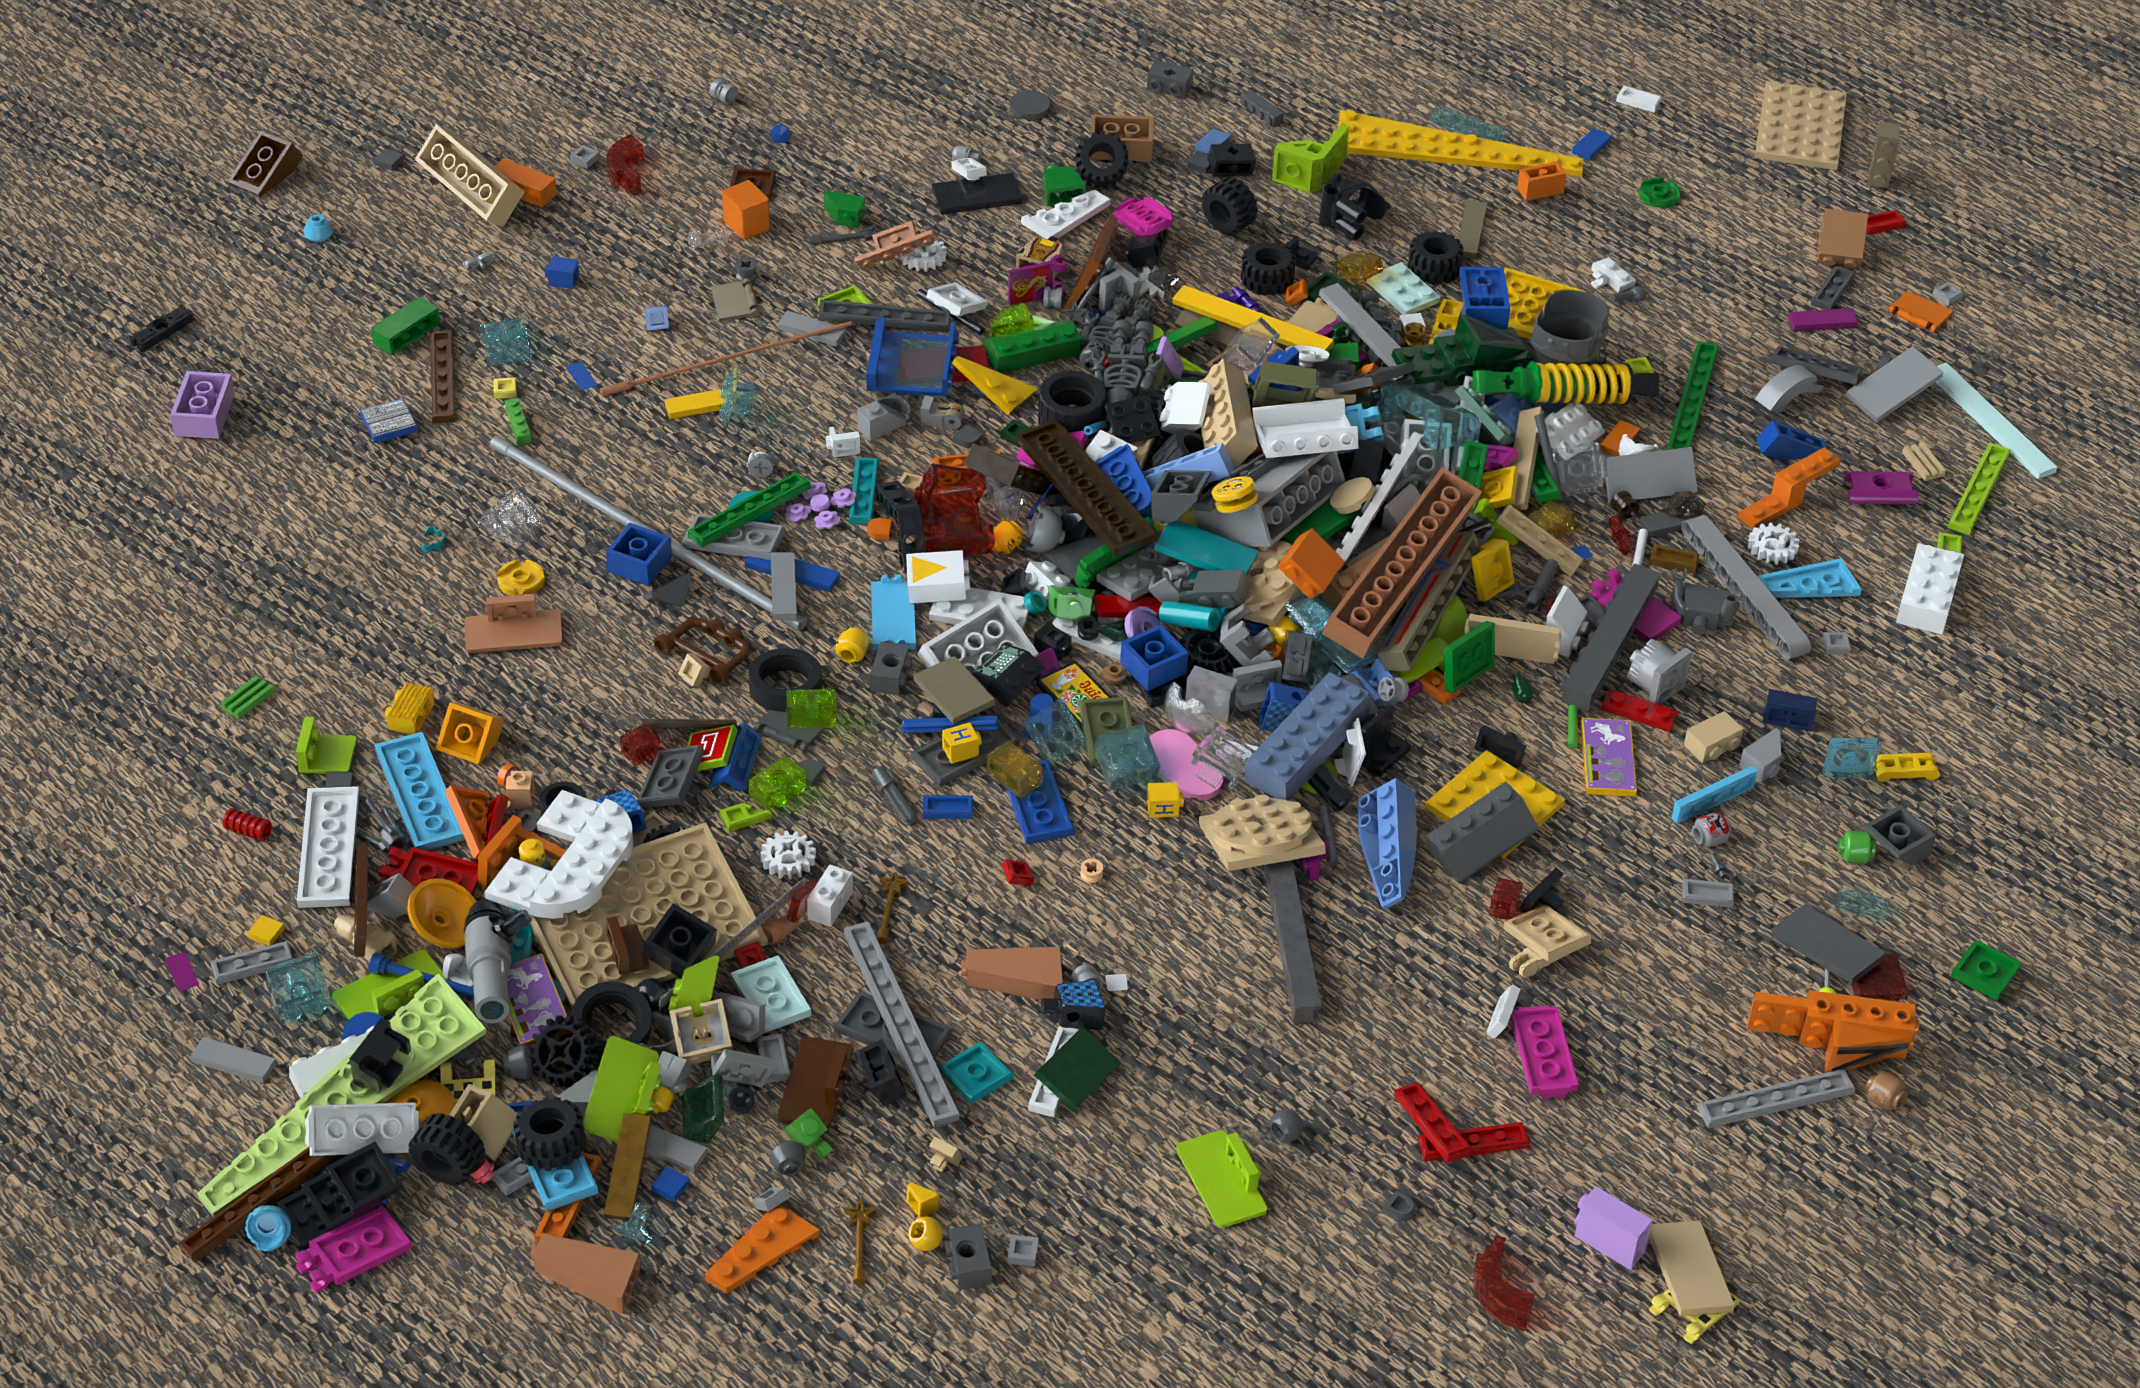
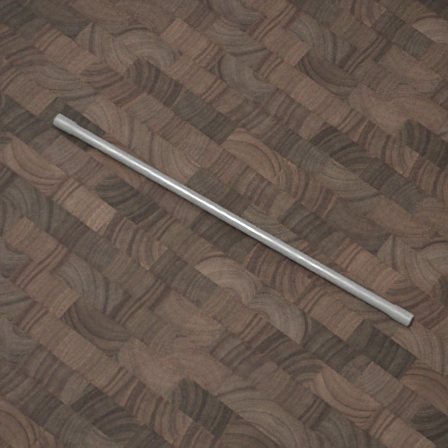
M500 436L492 438L490 442L491 448L505 456H509L624 526L633 523L655 531L514 447L513 444ZM671 540L673 555L772 613V599ZM797 614L796 620H782L798 631L802 630L807 624V619Z

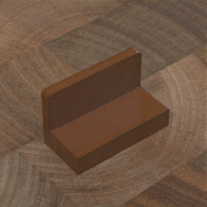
M617 916L606 918V933L619 975L648 969L649 961L648 958L643 956L644 945L637 924L620 927Z

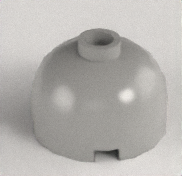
M1038 506L1037 509L1040 513L1035 512L1027 533V537H1031L1030 545L1025 543V550L1035 553H1046L1053 550L1057 543L1062 544L1065 531L1062 530V520L1055 511Z

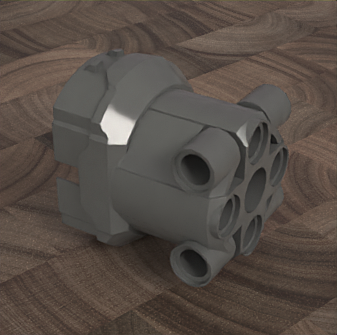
M1578 290L1554 291L1545 303L1544 311L1542 309L1536 318L1530 344L1534 348L1533 361L1543 365L1547 363L1555 365L1558 363L1566 365L1570 363L1577 365L1581 363L1587 365L1593 363L1598 365L1606 364V357L1600 356V350L1608 334L1609 324L1607 321L1610 307L1600 298L1587 292Z

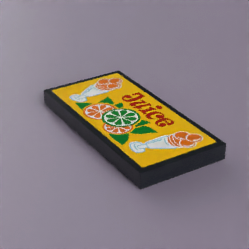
M1077 661L1036 679V686L1044 694H1048L1053 698V703L1083 734L1084 731L1078 706L1079 700L1112 698Z

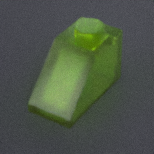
M1020 303L1005 306L990 324V337L1033 328V317L1026 304Z

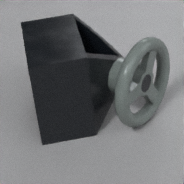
M1358 439L1359 449H1355L1349 480L1365 477L1369 478L1374 487L1377 484L1381 486L1383 482L1380 480L1386 469L1391 470L1392 468L1390 463L1394 454L1385 442ZM1402 472L1386 498V504L1394 499L1410 483L1414 484L1415 481H1418L1416 489L1420 494L1425 486L1424 477L1419 474L1405 477Z

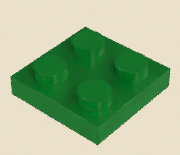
M1975 939L1952 970L1950 977L1998 1001L2019 972L2022 962Z

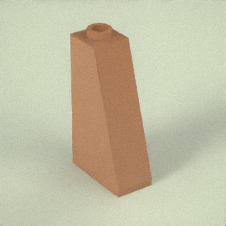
M1060 947L967 949L966 960H961V976H967V986L1039 1000L1042 998H1054L1055 986L1063 984Z
M543 1233L538 1244L535 1243L531 1251V1260H534L535 1272L617 1313L624 1314L640 1272L639 1253Z

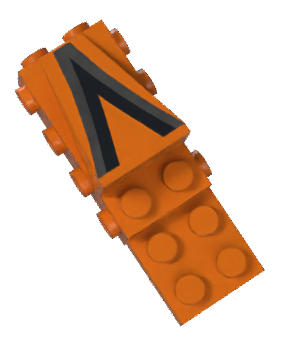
M1813 990L1808 991L1807 998L1755 992L1747 1019V1029L1760 1033L1771 1032L1784 1036H1799V1045L1814 1049L1824 1048L1825 1073L1840 1069H1845V1071L1890 1057L1905 1059L1908 1049H1913L1914 1035H1918L1919 1020L1915 1019V1004Z

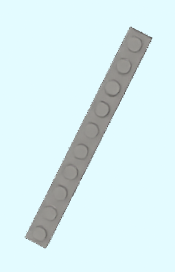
M869 921L844 928V936L933 1127L958 1121L959 1112Z

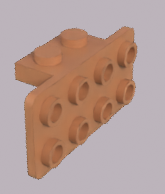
M534 594L487 597L488 615L468 616L464 619L465 647L468 653L560 646L563 643L560 611L557 609L536 611Z

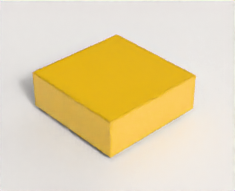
M261 915L247 932L248 938L270 946L282 934L285 927L284 923Z

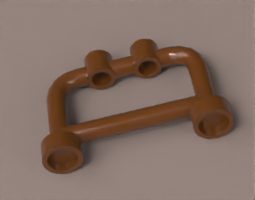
M690 618L668 635H659L653 642L656 650L663 655L668 654L674 647L685 653H694L705 664L712 667L710 677L718 685L725 684L731 678L730 672L746 660L750 654V647L743 640L742 632L738 628H733L730 632L724 630L725 625L719 618H715L711 622L702 618ZM700 627L705 630L708 636L712 638L717 636L723 639L727 646L731 648L736 646L741 651L725 664L679 638L689 629Z

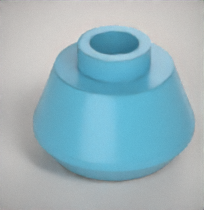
M321 215L311 216L304 228V236L313 242L326 241L333 234V227L327 218Z

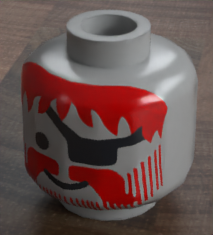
M1715 812L1697 818L1692 827V834L1698 844L1710 848L1726 843L1732 828L1727 818Z

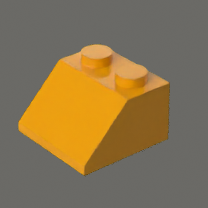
M450 702L435 750L480 765L499 740L505 718L462 703Z

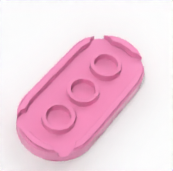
M1165 729L1155 732L1148 738L1146 742L1147 759L1168 782H1178L1179 792H1183L1185 798L1191 799L1193 797L1197 798V801L1212 799L1220 793L1223 785L1221 769L1189 735L1179 730Z

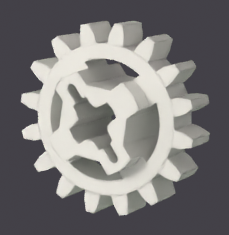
M937 240L930 246L915 248L911 253H901L900 260H903V265L908 264L909 269L915 267L916 271L924 269L927 272L928 268L936 270V265L942 266V262L946 261V247L943 241L938 242Z
M1769 523L1768 527L1760 524V528L1754 527L1753 532H1750L1748 549H1752V555H1758V560L1766 559L1767 564L1770 561H1774L1775 565H1778L1779 561L1786 564L1788 559L1793 560L1794 556L1797 555L1799 539L1796 538L1795 532L1789 533V527L1783 529L1781 524H1778L1777 527L1773 526L1772 523Z
M785 831L783 836L775 833V839L768 837L767 844H762L761 862H763V868L769 869L770 875L778 873V878L780 879L784 875L792 879L793 874L802 877V871L809 873L810 866L815 865L816 848H813V841H807V835L798 837L797 831L793 835H789V832Z

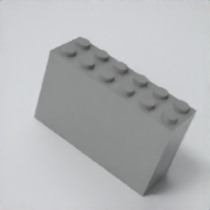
M1337 451L1288 457L1254 481V489L1257 490L1258 500L1244 510L1233 513H1221L1216 508L1211 512L1195 511L1192 508L1199 529L1247 547H1271L1326 502L1333 492L1345 483ZM1264 452L1255 453L1252 457H1250L1243 464H1241L1234 471H1232L1230 475L1244 467L1246 464H1248Z

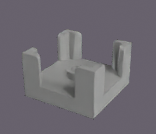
M1245 603L1222 618L1220 642L1243 667L1269 662L1273 659L1274 655L1268 650H1264L1259 654V651L1274 641V634L1268 628L1251 637L1249 630L1245 627V623L1243 621L1238 623L1239 620L1250 613V609Z

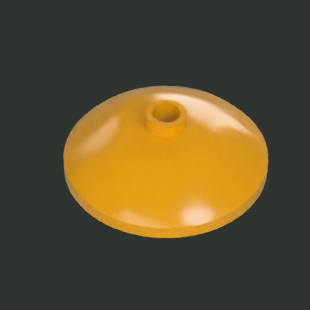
M439 878L429 879L420 883L412 891L407 905L408 916L419 935L431 944L446 949H458L465 946V918L470 907L476 903V900L464 887L453 881Z
M417 1080L384 1103H416V1111H419L420 1128L431 1114L443 1113L444 1115H449L456 1105V1100L451 1091L444 1085L431 1080Z

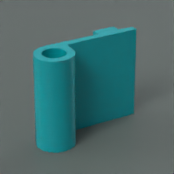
M1192 572L1188 580L1196 579L1198 573ZM1166 600L1161 604L1159 619L1163 624L1214 632L1221 623L1228 608H1211L1199 606L1198 604Z

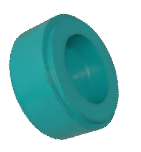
M1032 590L1025 594L1024 604L1031 614L1038 615L1045 611L1046 600L1039 591Z

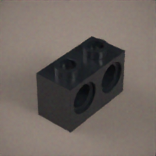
M882 1039L858 1050L870 1086L883 1107L907 1095L894 1058Z

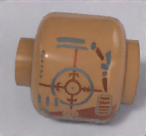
M1887 1071L1881 1072L1877 1076L1872 1075L1866 1084L1868 1099L1885 1111L1901 1108L1908 1096L1906 1084Z

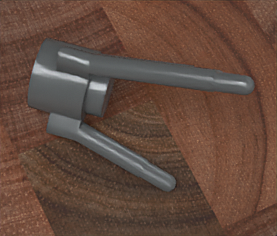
M366 799V803L384 826V829L380 832L381 842L361 831H358L357 835L379 847L382 852L390 851L391 847L403 848L406 843V837L401 833L388 808L383 807L382 810L389 823L372 801Z

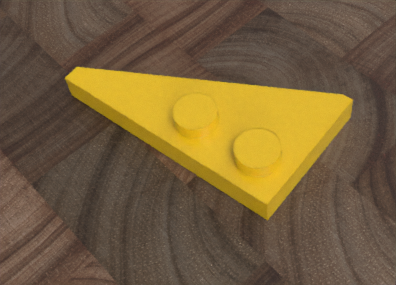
M960 356L954 358L952 362L963 375L1007 415L1012 413L1037 391L1035 387Z

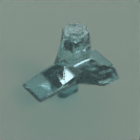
M636 1202L630 1220L623 1224L612 1225L609 1229L625 1234L622 1243L633 1246L634 1239L646 1243L650 1242L652 1238L647 1234L646 1224L651 1215V1210L647 1209V1205Z

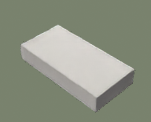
M1623 86L1616 102L1655 113L1662 97Z
M1510 985L1499 997L1486 1035L1495 1039L1507 1027L1520 988Z

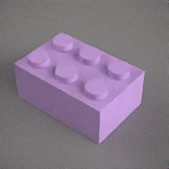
M186 371L170 414L174 436L220 438L235 396L231 374Z

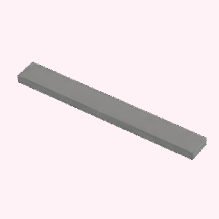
M1338 283L1320 289L1319 296L1350 325L1349 327L1388 367L1397 365L1391 354L1393 349L1401 347ZM1435 382L1416 384L1410 387V389L1415 394L1434 388Z

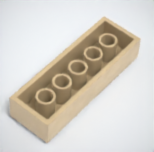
M437 124L415 158L419 164L486 221L501 227L505 225L525 192L455 132Z
M1222 359L1218 364L1212 366L1209 374L1203 380L1198 382L1211 384L1201 431L1205 449L1220 443L1224 444L1234 466L1232 471H1234L1258 447L1244 371Z

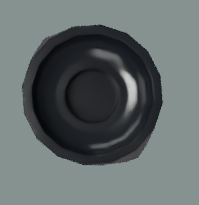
M1070 508L1062 515V530L1065 531V539L1068 544L1087 537L1092 529L1074 508Z

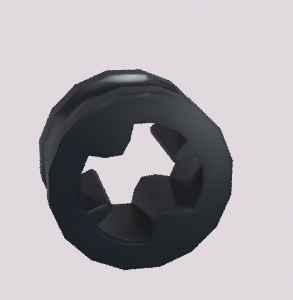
M1086 617L1078 622L1079 638L1091 641L1098 637L1099 623L1096 619Z

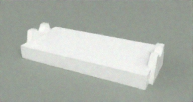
M416 1103L309 1106V1114L305 1119V1143L310 1147V1156L349 1155L374 1141L377 1142L383 1154L409 1153L408 1144L419 1129V1111H416Z

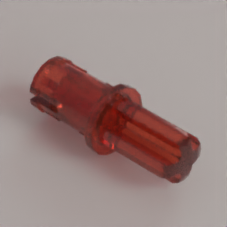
M1620 516L1611 517L1609 519L1610 522H1608L1612 531L1611 538L1616 542L1621 554L1625 556L1633 550L1629 540L1630 533L1625 529Z

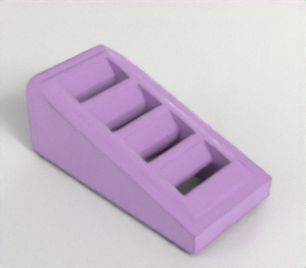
M1162 336L1156 352L1157 360L1162 355L1164 361L1162 367L1166 368L1170 377L1181 378L1184 364L1168 338Z

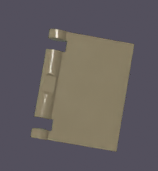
M746 278L743 281L710 286L719 321L757 317L760 315L750 279Z

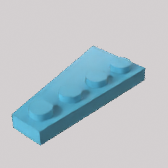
M1842 559L1757 576L1775 598L1860 596L1862 591Z

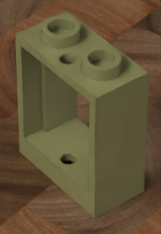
M1262 361L1254 386L1253 406L1264 407L1314 401V392H1318L1320 379H1316L1317 369ZM1272 382L1284 385L1303 387L1304 390L1303 392H1297L1279 388H1272L1268 386L1269 383Z

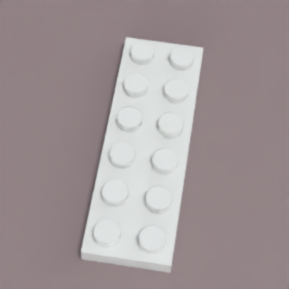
M358 787L308 788L297 894L298 908L350 906L359 805Z

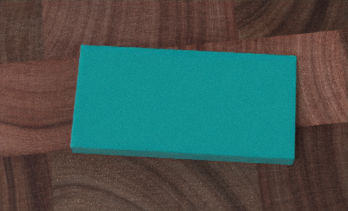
M1178 520L1166 525L1154 548L1157 552L1207 571L1243 570L1246 576L1259 552Z

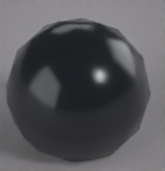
M647 978L640 982L636 988L647 999L651 1011L659 1009L661 997L668 992L666 985L656 978Z

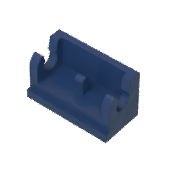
M1769 689L1763 723L1811 732L1817 698Z

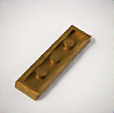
M623 1114L604 1210L605 1218L628 1221L633 1219L652 1120L651 1115Z

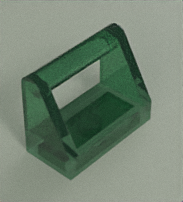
M714 1075L687 1088L683 1093V1138L705 1144L709 1143L724 1123L723 1077L721 1075ZM712 1098H713V1115H712V1107H711V1099H712Z

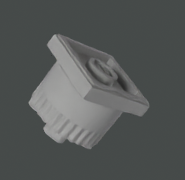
M1650 639L1641 651L1639 649L1635 650L1630 657L1632 664L1627 677L1650 694L1648 701L1661 705L1685 687L1692 651L1685 647L1680 652L1675 653L1659 641Z

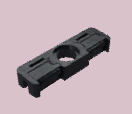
M178 305L179 308L166 316L158 317L147 324L146 328L136 335H130L131 345L139 351L145 352L194 321L192 310H186L184 305ZM160 327H167L162 330H157Z

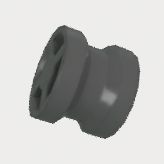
M747 257L737 260L735 263L737 281H743L746 278L750 279L751 283L756 281V261Z

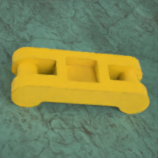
M1932 753L1880 754L1873 757L1872 760L1873 767L1877 769V779L1880 782H1886L1895 778L1926 777L1927 780H1936L1940 776L1939 768L1935 765V756Z

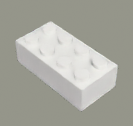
M1918 543L1896 623L1943 634L1964 554Z

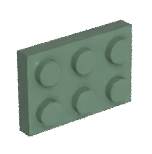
M1462 385L1455 390L1457 395L1498 441L1507 447L1515 441L1510 436L1513 434L1510 428L1500 420H1496L1499 416L1491 407L1481 403L1484 399L1471 387L1466 389Z

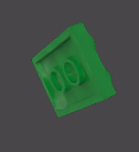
M1485 621L1444 648L1445 691L1454 693L1495 666V623Z

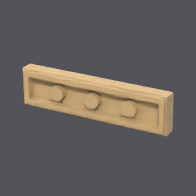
M1509 504L1496 521L1547 560L1553 559L1557 561V565L1560 566L1559 569L1570 577L1584 560Z

